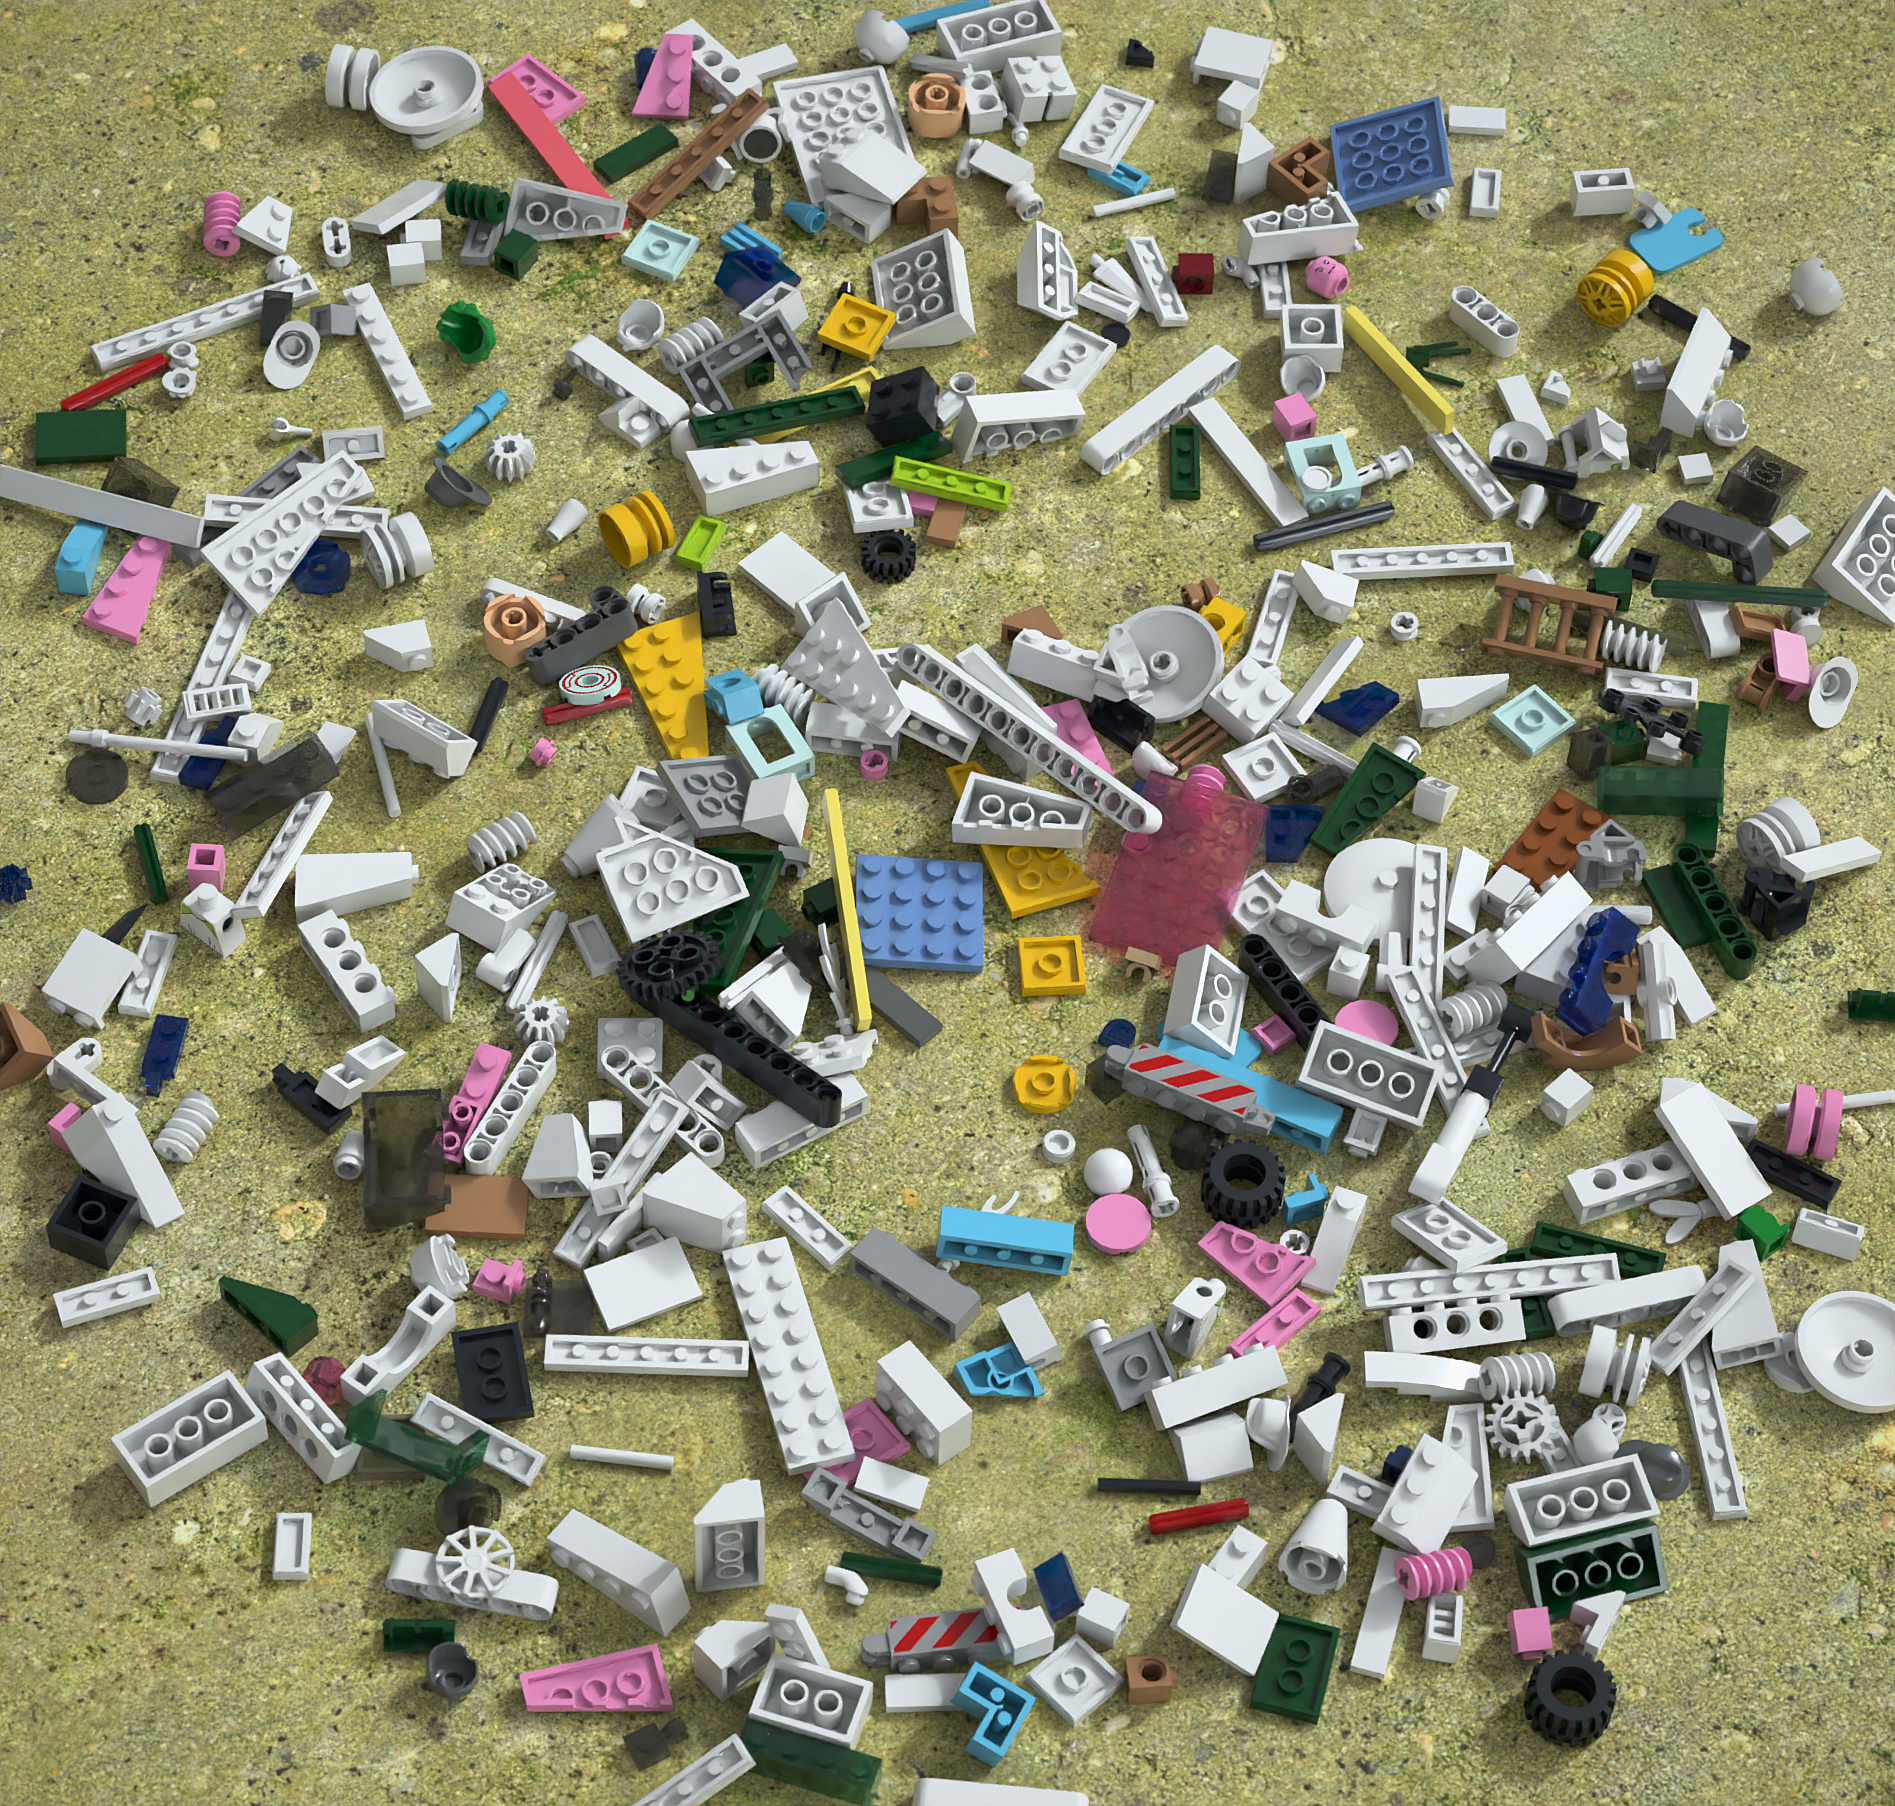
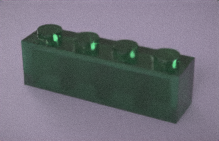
M1598 765L1597 809L1612 816L1723 817L1724 768Z
M750 1718L746 1719L740 1739L756 1763L748 1772L856 1805L872 1806L882 1779V1758Z

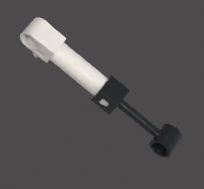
M1513 1001L1509 1002L1497 1027V1030L1504 1033L1502 1040L1486 1068L1478 1064L1474 1066L1435 1143H1432L1418 1168L1408 1192L1439 1206L1471 1141L1499 1095L1505 1078L1499 1075L1498 1072L1515 1041L1519 1040L1526 1044L1533 1031L1530 1018L1537 1013Z

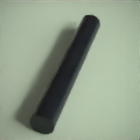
M1098 1478L1097 1491L1200 1495L1201 1481Z

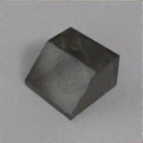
M127 457L115 458L100 488L101 491L169 509L180 489L137 458ZM118 528L133 539H138L140 533Z

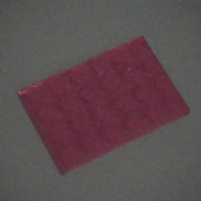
M1150 770L1141 797L1160 811L1162 815L1161 827L1153 834L1127 831L1090 929L1088 939L1127 952L1128 947L1152 953L1162 958L1161 963L1176 967L1180 954L1206 944L1219 953L1268 819L1270 806ZM1144 814L1140 817L1141 825L1144 822Z

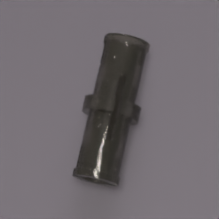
M758 168L753 173L754 187L751 190V198L754 201L753 216L759 221H767L769 217H772L771 202L774 199V190L771 186L772 172L767 168Z

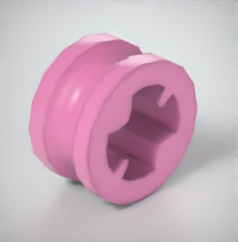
M868 750L863 753L860 759L861 775L869 781L883 779L888 772L887 756L879 750ZM874 763H878V764H879V765H876L874 768L869 767V766H872Z

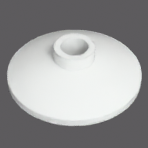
M1512 421L1502 425L1495 431L1489 442L1488 454L1490 462L1494 456L1544 466L1547 460L1548 446L1544 435L1536 426L1524 421ZM1513 447L1521 449L1522 454L1520 457L1512 455L1511 450ZM1500 474L1503 477L1511 480H1525L1521 478Z

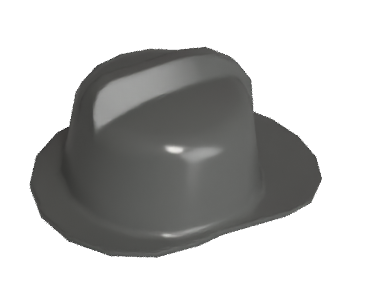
M441 458L433 460L436 470L425 483L424 490L436 502L449 508L460 507L470 500L485 506L491 505L492 499L490 495L480 485L456 471Z
M1638 1439L1628 1440L1619 1444L1618 1451L1612 1457L1613 1460L1637 1454L1655 1498L1662 1500L1674 1499L1682 1495L1688 1488L1690 1480L1688 1466L1677 1450L1663 1443L1653 1444Z

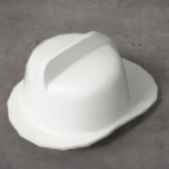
M294 320L281 325L276 331L263 361L264 374L275 387L292 389L302 384L306 379L320 349V338L315 328L307 322Z
M1844 657L1832 658L1828 662L1815 667L1810 673L1811 686L1808 688L1810 694L1808 701L1809 714L1819 727H1834L1841 721L1857 686L1858 672L1856 666L1850 659Z
M1286 1394L1280 1400L1267 1398L1251 1399L1248 1403L1245 1419L1248 1437L1266 1448L1268 1466L1274 1472H1277L1282 1467L1289 1446L1290 1396Z

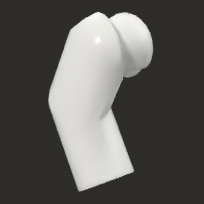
M969 138L964 142L956 168V175L959 178L966 179L970 176L971 168L968 162L982 145L981 139L973 140V138Z
M1231 255L1222 259L1221 266L1227 275L1243 279L1248 289H1255L1259 286L1260 280L1252 266L1247 265L1244 259L1235 258Z
M828 1565L824 1582L845 1587L848 1590L846 1601L850 1604L861 1606L864 1603V1596L868 1595V1587L860 1576L853 1571Z

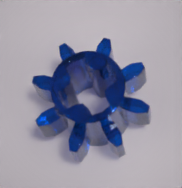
M14 864L0 868V900L4 899L10 905L22 899L26 900V890L33 889L32 880L28 877L27 868L20 869Z

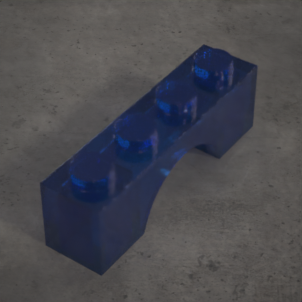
M1613 906L1601 912H1595L1588 919L1586 924L1587 931L1584 939L1578 945V955L1568 972L1569 979L1566 987L1558 998L1559 1005L1555 1016L1583 1037L1604 1028L1613 1004L1602 981L1604 960L1612 962L1631 953L1640 931L1638 925Z

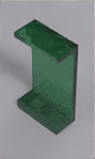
M383 1388L371 1396L365 1397L356 1406H352L345 1417L344 1424L347 1426L344 1439L453 1486L482 1465L491 1435L478 1429L458 1445L453 1446L382 1416L381 1413L387 1395V1390Z

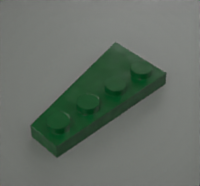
M1373 742L1313 833L1309 844L1335 858L1413 790L1419 780L1425 779L1427 773Z

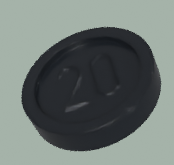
M1111 323L1103 327L1101 337L1117 344L1118 349L1129 343L1130 331L1123 324Z

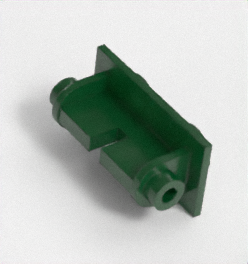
M1857 988L1856 991L1851 990L1847 992L1849 1019L1895 1022V992L1887 991L1886 994L1881 993V991L1862 990L1861 988Z
M394 1617L385 1619L383 1621V1652H431L439 1644L454 1642L456 1621L447 1620V1618H443V1620L394 1619Z

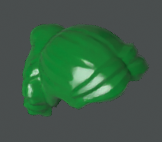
M458 301L448 305L446 310L439 315L441 318L436 324V330L440 332L441 340L451 343L459 352L460 358L468 363L486 361L496 345V333L491 321L480 313L474 303L466 304L464 301Z

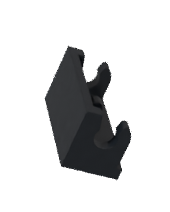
M697 571V594L703 638L737 635L731 585L725 582L714 583L717 580H727V573L725 572L703 573V571Z
M1102 697L1099 703L1094 700L1091 701L1088 713V721L1091 727L1129 754L1133 755L1134 750L1142 741L1148 743L1153 739L1155 717L1128 698L1119 702H1113Z

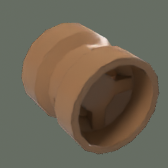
M1212 577L1201 580L1200 584L1194 585L1189 583L1181 587V598L1184 607L1197 613L1203 605L1208 606L1215 596L1220 598L1218 586Z

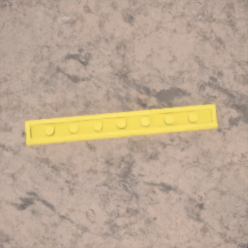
M831 788L824 791L822 810L856 1033L869 1030L872 1014L838 790Z

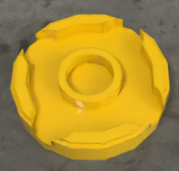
M1046 1054L1031 1056L1025 1059V1063L1020 1066L1018 1065L1014 1070L1012 1078L1014 1098L1023 1108L1030 1112L1044 1115L1057 1113L1068 1107L1075 1097L1077 1080L1074 1070L1064 1064V1060L1057 1056Z

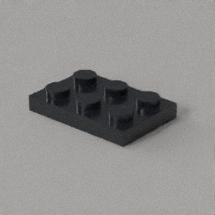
M513 1322L451 1332L464 1412L488 1425L534 1417L519 1323Z

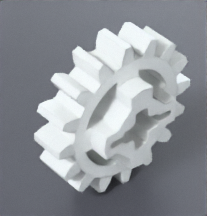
M1515 1390L1513 1399H1509L1504 1394L1502 1395L1504 1404L1500 1406L1493 1403L1491 1405L1495 1415H1486L1487 1424L1490 1426L1486 1427L1485 1430L1487 1438H1491L1489 1440L1491 1448L1493 1450L1499 1448V1455L1502 1459L1511 1454L1513 1463L1516 1464L1520 1457H1524L1526 1463L1530 1464L1532 1455L1536 1454L1538 1458H1544L1542 1452L1544 1448L1553 1451L1554 1445L1551 1439H1559L1560 1434L1557 1427L1560 1426L1558 1416H1554L1556 1414L1555 1406L1553 1404L1547 1405L1544 1395L1535 1400L1533 1391L1529 1390L1526 1397H1521L1519 1390ZM1526 1424L1525 1429H1520V1425Z

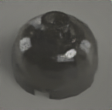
M472 1477L452 1480L442 1489L436 1499L433 1515L435 1525L445 1538L472 1525L488 1529L493 1520L498 1522L501 1516V1495L497 1488L484 1480ZM476 1535L477 1546L481 1545L489 1537ZM470 1536L457 1540L463 1547L471 1548Z

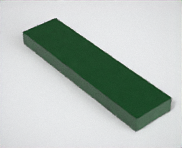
M936 430L934 433L836 465L835 475L852 489L891 475L895 456L926 463L953 453V444Z
M1540 1221L1536 1223L1530 1247L1531 1255L1547 1259L1616 1253L1620 1277L1626 1279L1663 1272L1667 1253Z

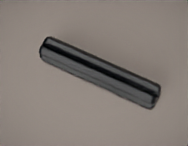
M1494 456L1490 464V471L1493 473L1570 490L1576 488L1578 481L1576 473Z
M496 677L491 681L469 734L470 738L478 742L473 752L475 756L484 749L509 687L508 682L501 677Z

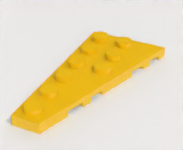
M698 611L637 630L632 636L614 646L670 760L709 757L706 703L703 696L705 686L700 614Z
M975 760L945 769L946 779L958 805L971 771L990 776ZM977 844L1011 919L1100 894L1101 886L1094 879L1091 881L1082 872V867L1076 861L1072 862L1061 851V848Z

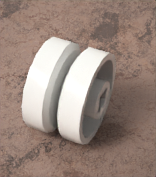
M341 44L334 46L329 58L325 82V96L329 106L345 108L350 101L352 109L361 111L371 110L370 87L375 75L380 70L378 50L360 48L356 54L353 46Z

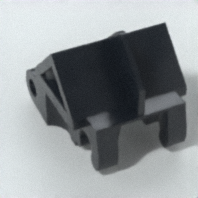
M1751 867L1745 871L1744 880L1746 884L1742 898L1737 902L1736 909L1739 914L1749 916V922L1769 942H1772L1781 935L1788 936L1806 925L1810 902L1815 890L1814 881L1809 880L1805 890H1798L1795 887V878H1791V875L1776 873L1772 868ZM1756 892H1758L1763 898H1755Z

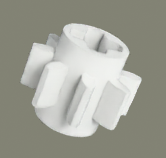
M141 687L138 692L131 689L123 700L125 702L124 706L127 707L125 711L126 716L140 725H145L148 720L156 723L163 712L161 710L162 706L159 705L161 697L146 687Z

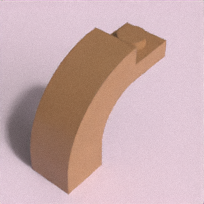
M1541 1012L1530 1018L1533 1030L1531 1038L1535 1046L1541 1051L1543 1063L1556 1069L1566 1071L1570 1068L1574 1072L1603 1070L1624 1064L1643 1055L1637 1027L1620 1015L1599 1026L1580 1030L1564 1028Z

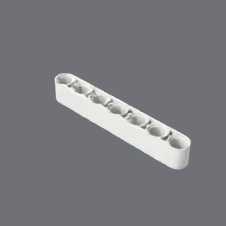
M1219 345L1212 346L1090 438L1083 445L1079 455L1080 458L1100 474H1109L1167 430L1170 424L1173 425L1188 414L1189 407L1205 401L1230 382L1240 370L1241 362Z

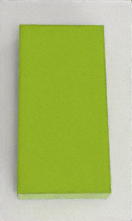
M698 514L675 555V564L696 571H704L726 531V523Z

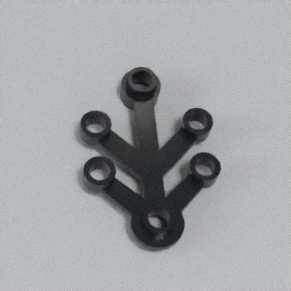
M1613 688L1599 692L1598 698L1600 700L1598 706L1601 709L1612 714H1619V718L1629 724H1636L1639 720L1646 728V732L1654 737L1663 738L1665 732H1668L1680 738L1678 747L1683 751L1697 756L1702 754L1706 744L1704 741L1705 735L1694 729H1688L1687 733L1680 730L1685 729L1689 717L1684 713L1672 711L1670 716L1659 714L1663 704L1650 697H1646L1642 703L1625 699V695L1621 691Z

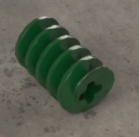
M452 179L447 185L445 207L452 216H460L498 225L504 221L509 211L508 192L504 191L501 193L497 187H492L491 189L488 185L480 187L478 183L470 185L468 181L460 183L458 179Z

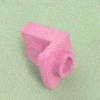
M486 1258L473 1283V1292L511 1304L515 1294H520L525 1286L526 1275L523 1274L522 1261L515 1259L511 1267Z

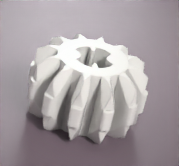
M510 432L506 436L497 434L495 440H488L487 449H485L484 462H486L489 474H496L498 481L504 477L508 478L510 482L513 477L522 480L524 473H531L535 461V451H533L530 439H524L521 433L516 436H512Z
M544 995L540 1001H535L530 997L528 1005L520 1004L518 1013L515 1014L514 1026L516 1027V1036L518 1040H523L526 1048L532 1043L542 1040L551 1043L553 1046L555 1042L563 1043L565 1033L569 1029V1020H567L565 1007H559L557 999L547 1002Z

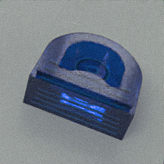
M1125 1019L1111 1020L1099 1035L1098 1044L1107 1048L1112 1045H1120V1047L1131 1050L1136 1040L1135 1026Z

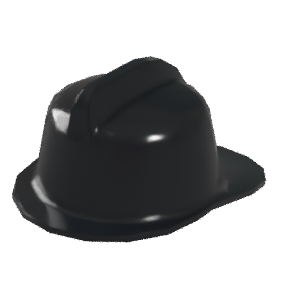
M1543 485L1544 488L1555 493V516L1561 525L1566 528L1584 530L1587 524H1591L1599 506L1605 507L1602 503L1580 498L1549 485Z

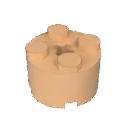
M941 73L924 75L923 80L917 83L915 80L909 88L908 121L914 135L946 139L956 137L964 123L965 89L962 84L960 87L955 83V78Z
M515 594L499 596L488 604L483 620L487 651L492 657L503 662L509 668H515L522 663H526L524 655L527 649L546 638L543 607L536 599L525 595V598L515 597Z

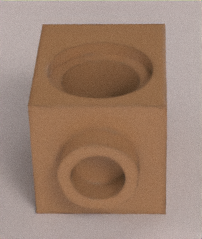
M1168 1654L1125 1658L1124 1679L1128 1705L1170 1702L1171 1688H1177V1674L1175 1667H1169ZM1147 1676H1153L1157 1678L1158 1681L1149 1682L1144 1678Z

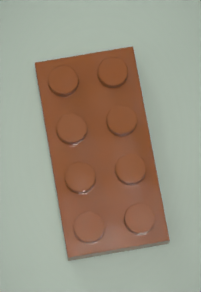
M1559 788L1493 868L1492 876L1496 874L1502 865H1506L1529 878V885L1534 887L1535 892L1539 894L1543 891L1540 885L1552 875L1559 878L1568 871L1570 874L1573 873L1578 859L1576 854L1577 845L1582 841H1589L1590 835L1613 817Z

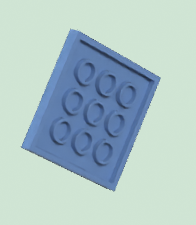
M1439 96L1329 125L1338 192L1351 213L1454 186L1443 109Z
M856 855L855 908L864 965L982 973V863Z

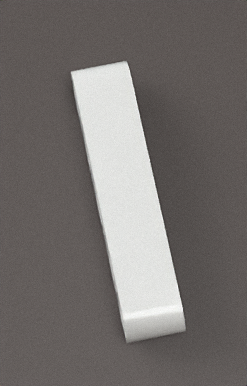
M587 334L565 351V359L575 371L616 400L638 395L640 398V411L660 425L662 432H669L674 428L675 424L689 416V407L679 395L595 336Z
M543 1040L536 1041L527 1048L464 1148L467 1175L492 1176L557 1073L556 1052L551 1043Z
M617 1044L605 1048L601 1056L604 1076L644 1114H646L660 1092L686 1105L689 1108V1112L680 1125L691 1123L694 1127L686 1132L677 1129L672 1139L687 1153L692 1152L709 1168L717 1167L723 1162L725 1158L723 1137L692 1107L687 1105L627 1048ZM615 1060L625 1062L620 1068L609 1066ZM638 1081L648 1083L643 1089L632 1087ZM707 1144H714L718 1147L710 1153L701 1150Z
M1692 1265L1558 1294L1548 1301L1547 1307L1558 1335L1561 1337H1571L1593 1332L1595 1324L1612 1328L1680 1313L1704 1287L1707 1281L1702 1268Z
M405 1548L397 1549L394 1552L385 1582L386 1587L393 1592L539 1621L549 1620L552 1616L560 1584L550 1576L514 1569L510 1580L496 1593L481 1598H467L451 1592L440 1581L436 1570L437 1554ZM442 1564L444 1575L447 1576L461 1565ZM490 1570L486 1574L493 1587L498 1585L504 1578L503 1575ZM463 1573L451 1581L450 1584L463 1591L467 1576ZM481 1578L473 1579L471 1593L487 1591Z
M923 1778L915 1782L912 1806H1089V1799L1084 1794L1071 1791Z

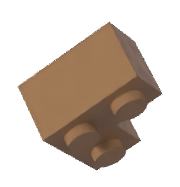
M1309 136L1269 162L1266 187L1288 205L1295 204L1297 207L1307 205L1308 200L1319 197L1321 200L1326 199L1329 181L1324 177L1327 176L1330 151Z
M951 176L921 178L893 204L897 225L925 223L928 236L948 228L958 241L959 217Z

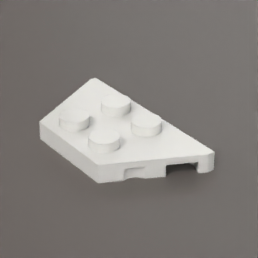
M872 1029L847 1036L839 1034L830 1035L824 1038V1041L813 1044L811 1042H800L795 1044L793 1048L785 1051L825 1077L863 1068L867 1063V1058L873 1052L872 1045L878 1044L877 1031Z

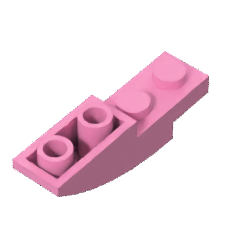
M482 1042L479 1043L457 1096L454 1095L430 1150V1156L458 1165L464 1162L465 1145L501 1090L500 1084L512 1058L510 1051Z

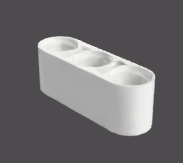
M1469 286L1456 287L1451 296L1450 319L1494 355L1502 358L1512 356L1517 347L1519 325L1475 289Z
M1685 599L1689 615L1706 658L1709 660L1739 655L1740 639L1729 616L1727 603Z

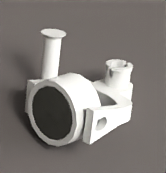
M754 91L761 96L760 91ZM721 103L711 109V113L718 117L725 110L726 104ZM783 107L768 108L730 144L738 160L743 159L745 156V158L752 162L763 163L776 158L781 151L782 135L786 143L791 141L788 116Z

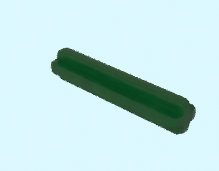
M147 823L137 824L133 828L151 901L154 904L165 903L168 900V892L150 825Z
M848 1551L843 1552L840 1562V1568L853 1571L859 1575L931 1587H940L943 1576V1569L941 1567Z

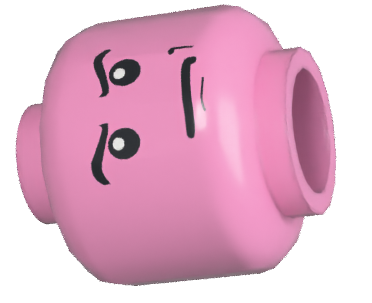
M1319 257L1315 261H1311L1306 267L1305 275L1308 289L1324 298L1331 299L1342 295L1349 284L1346 267L1330 257Z

